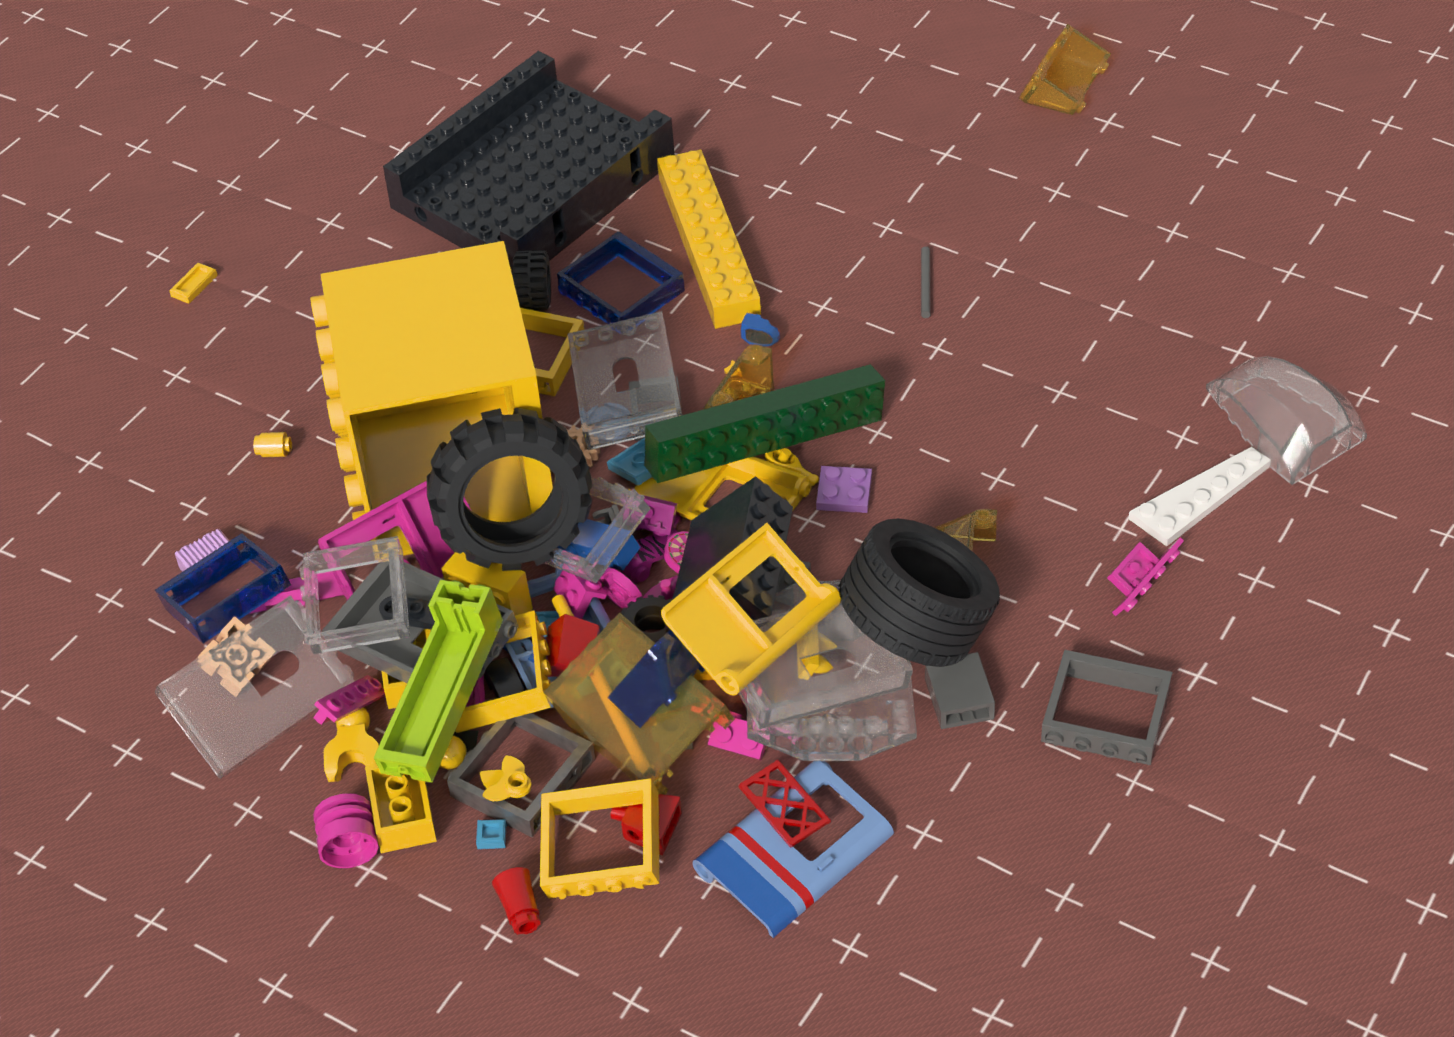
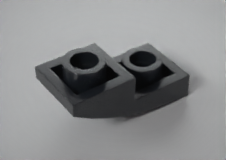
M506 657L491 661L484 672V677L489 689L494 690L497 699L525 691L516 671Z

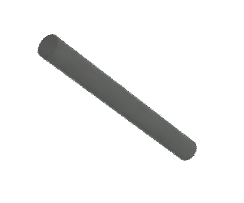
M923 247L921 248V316L929 318L931 315L930 248Z

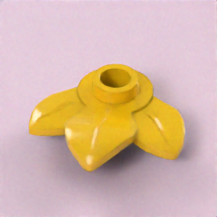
M506 755L504 757L502 770L480 772L481 781L487 788L482 796L490 801H502L509 797L520 798L527 795L532 787L530 778L525 774L524 764L512 756Z

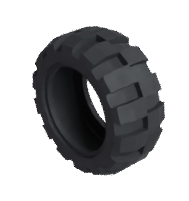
M500 408L482 412L483 420L472 425L468 420H465L450 432L451 440L449 443L442 442L439 444L430 461L432 471L427 476V498L434 525L439 528L441 538L454 552L459 554L464 552L467 561L484 568H489L491 562L502 564V571L522 570L521 563L535 561L536 566L553 559V550L559 545L566 549L580 533L578 523H584L588 519L592 504L590 490L593 486L588 464L577 440L572 439L568 434L567 428L551 417L540 419L537 411L514 408L513 415H502ZM502 457H529L545 464L555 474L552 491L545 503L531 515L516 521L496 522L484 519L472 512L463 502L467 485L475 473L486 464Z

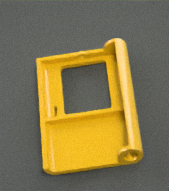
M766 523L663 607L661 615L666 625L726 693L737 695L839 606L841 598L836 587L827 583L820 584L805 567L804 563L797 558L771 526ZM773 556L803 589L806 597L768 631L763 632L729 594V590L768 557Z

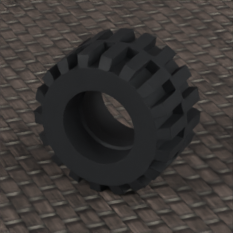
M545 250L516 251L513 258L512 276L520 308L548 310L551 303V270L547 252Z
M648 595V598L641 596L637 598L636 602H629L627 604L628 608H623L621 611V616H619L618 620L620 639L631 659H635L636 664L642 665L645 663L646 667H652L653 664H657L659 667L664 665V662H673L674 656L679 657L682 654L681 650L685 649L681 642L665 631L666 623L662 618L661 611L672 599L665 600V596L661 595L658 597ZM649 629H660V631L654 633L644 632Z

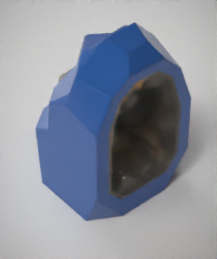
M746 313L741 324V338L749 344L761 347L771 346L780 339L778 328L772 326L768 320L762 319L761 315Z

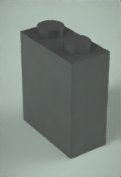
M978 652L967 654L962 661L951 666L935 667L925 665V682L941 729L994 719L995 701Z

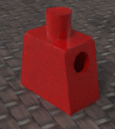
M658 794L659 855L663 856L682 811L680 797ZM643 804L612 808L610 817L611 819L621 821L624 839L643 847Z

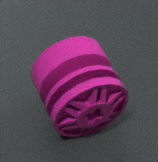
M339 794L323 800L315 808L313 818L317 834L318 853L322 862L335 868H352L370 861L376 855L379 847L371 802L357 794Z

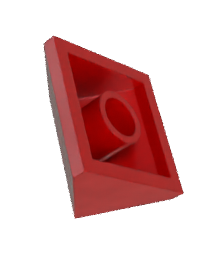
M564 614L548 626L546 642L549 648V655L546 656V659L551 668V675L548 677L594 676L600 626L598 624Z

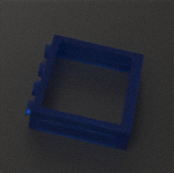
M619 231L557 273L558 289L562 295L569 297L578 306L584 307L593 316L600 318L612 329H616L623 335L685 291L684 274ZM618 256L661 284L623 312H620L579 284Z
M241 533L155 589V592L164 608L204 644L219 634L234 616L240 620L291 586V583L281 564ZM243 543L244 548L239 551L237 546ZM249 561L265 572L195 619L181 607ZM171 590L173 595L169 597L166 592ZM204 620L206 624L200 626L199 623Z

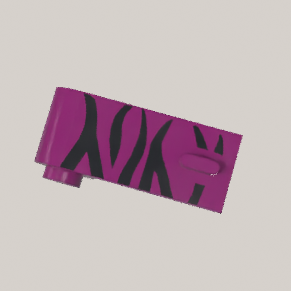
M674 530L671 535L667 536L653 534L636 540L641 548L625 569L619 571L633 583L646 580L650 574L652 563L664 559V548L667 540L673 534L678 533V531Z

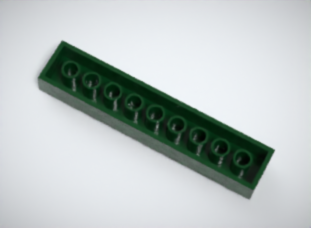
M870 364L645 425L644 466L655 481L661 483L882 421L885 379Z

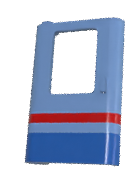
M814 760L794 778L809 795L822 785L831 786L858 810L864 818L814 861H809L794 847L790 848L756 808L692 862L695 871L705 882L712 883L716 879L764 924L772 938L894 834L893 828L886 818L837 776L825 761ZM781 787L769 798L783 799L785 788ZM789 789L787 800L804 801V798L796 789ZM765 803L766 809L773 817L781 818L782 806ZM786 807L785 816L794 808Z

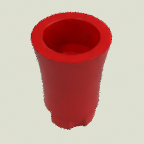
M516 867L499 873L493 879L492 886L503 905L514 933L519 935L536 931L541 922L532 888L530 871L527 868Z

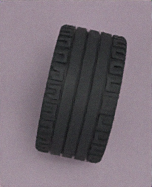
M900 518L886 519L872 527L839 583V595L842 606L852 622L865 635L891 653L926 666L944 667L962 661L977 641L1000 601V591L995 576L973 551L960 541L932 526Z

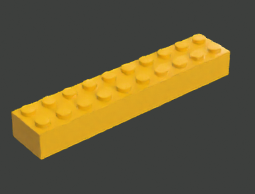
M702 150L657 158L659 181L715 329L742 323L746 313L761 315L760 296Z

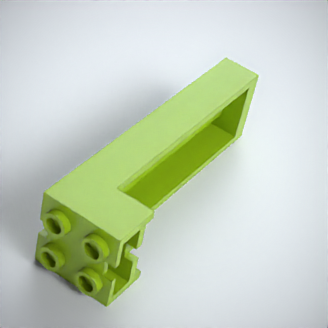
M439 581L428 605L435 623L374 756V760L382 774L398 777L407 774L415 780L433 782L503 621L491 588L481 584H470L469 588H466L459 581Z

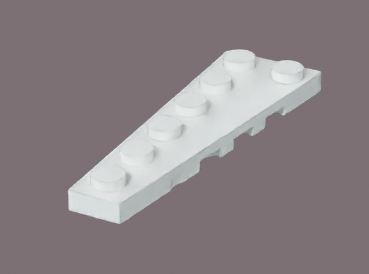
M1250 447L1156 498L1141 504L1129 512L1128 519L1165 546H1168L1267 470L1271 465V459Z

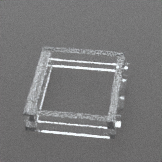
M591 477L593 486L590 490V495L623 506L586 558L555 548L552 551L554 558L544 563L597 583L651 508L644 501V495L638 494L635 489L630 491L618 483L613 485L601 477L597 479Z
M398 536L303 553V566L299 570L301 579L304 580V585L300 586L302 600L303 602L305 601V607L301 608V612L307 628L303 629L302 632L305 645H310L313 655L410 637L404 558ZM389 561L393 619L320 632L317 574Z

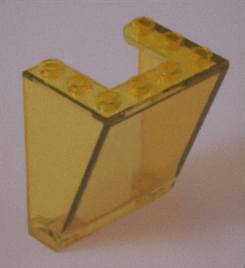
M621 613L606 625L602 632L587 645L575 660L570 662L561 675L551 682L549 687L543 692L576 735L592 742L596 751L632 780L651 778L658 790V794L663 795L669 790L662 785V776L665 774L670 778L673 775L669 766L705 728L712 733L715 730L712 725L713 722H717L726 729L735 720L723 702Z

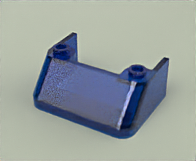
M670 629L648 650L607 698L641 728L662 704L668 707L678 697L675 691L682 683L686 685L698 670L703 673L705 669Z

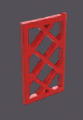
M775 760V762L746 779L738 786L790 848L831 823V819L779 760ZM778 769L785 776L786 782L769 779L770 773ZM754 783L764 785L763 795L755 796L748 787ZM768 785L785 788L783 799L766 797ZM789 789H796L804 798V803L787 800ZM765 803L782 806L781 818L773 817L766 809ZM786 807L803 809L802 821L786 819ZM807 810H814L821 820L816 823L806 822ZM783 825L801 827L800 833L791 838L784 830Z

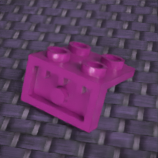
M629 491L625 494L621 523L628 525L631 529H646L652 531L655 535L667 536L672 534L683 517L676 515L678 503Z

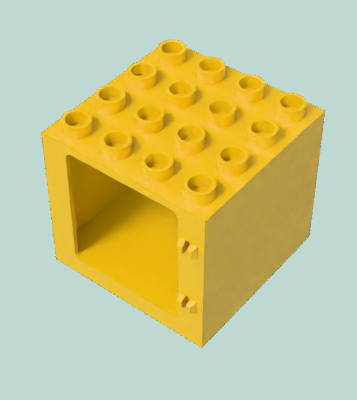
M504 241L321 274L324 295L310 297L316 328L329 325V328L315 331L321 361H324V364H321L324 386L327 396L330 397L326 401L332 431H335V434H338V437L340 436V438H335L340 467L346 473L353 471L357 473L344 476L349 507L364 505L363 511L352 512L353 520L427 481V476L432 471L430 461L439 444L442 442L448 444L451 440L450 432L465 420H468L472 425L483 420L482 412L499 408L502 415H513L514 408L537 411L540 419H543L536 372ZM508 456L496 459L475 473L467 485L464 497L467 503L470 504L471 511L484 519L496 522H511L525 518L538 510L549 497L553 488L550 468L540 461L524 456ZM395 526L369 540L372 541L376 561L382 560L386 554L393 557L414 554L399 526Z

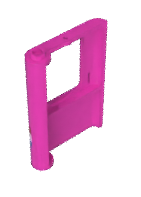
M427 481L318 539L319 547L347 600L355 592V589L340 562V557L395 526L401 528L420 565V569L439 578L443 577L442 567L455 552L444 542L439 528L434 525L427 498ZM464 497L463 502H464L465 505L470 509V507H469V505H468V503H467V501H466V499H465V497Z

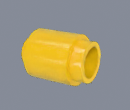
M286 432L261 433L254 437V452L256 455H261V457H286L288 452L292 451V439L287 436Z

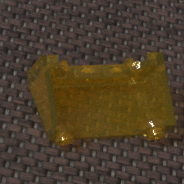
M1067 24L1041 60L1020 94L1019 99L1026 104L1073 115L1075 112L1079 114L1086 105V102L1083 101L1085 93L1098 73L1102 75L1109 66V63L1106 61L1111 53Z
M757 344L746 347L702 410L774 391L772 349Z

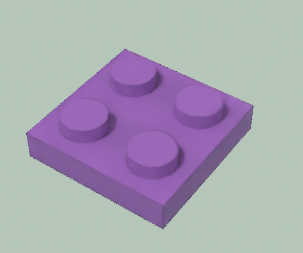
M821 466L816 509L868 513L872 469Z

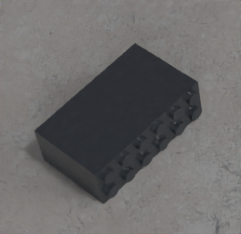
M755 476L692 519L673 599L766 523L771 526L786 544L793 506ZM773 556L768 557L729 590V594L757 626L769 620L772 615L781 564ZM666 625L665 631H667L670 635H672L679 642H681L678 639V637L672 632V630Z

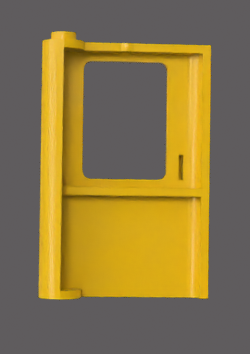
M754 456L661 483H657L651 477L639 486L637 485L633 490L628 489L626 493L629 491L678 503L676 515L692 520L708 509L704 505L725 480H732L743 485L756 476L780 497L787 500L793 506V510L803 497L809 495L811 483L808 476Z

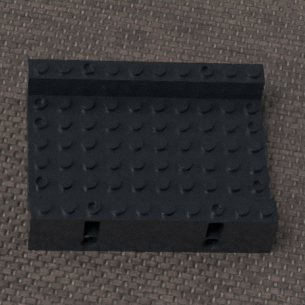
M537 51L383 166L390 207L461 248L504 241L512 273L513 258L516 251L545 250L550 261L658 174L657 158L675 155L672 118L654 109L642 120L637 121L558 81L555 59Z

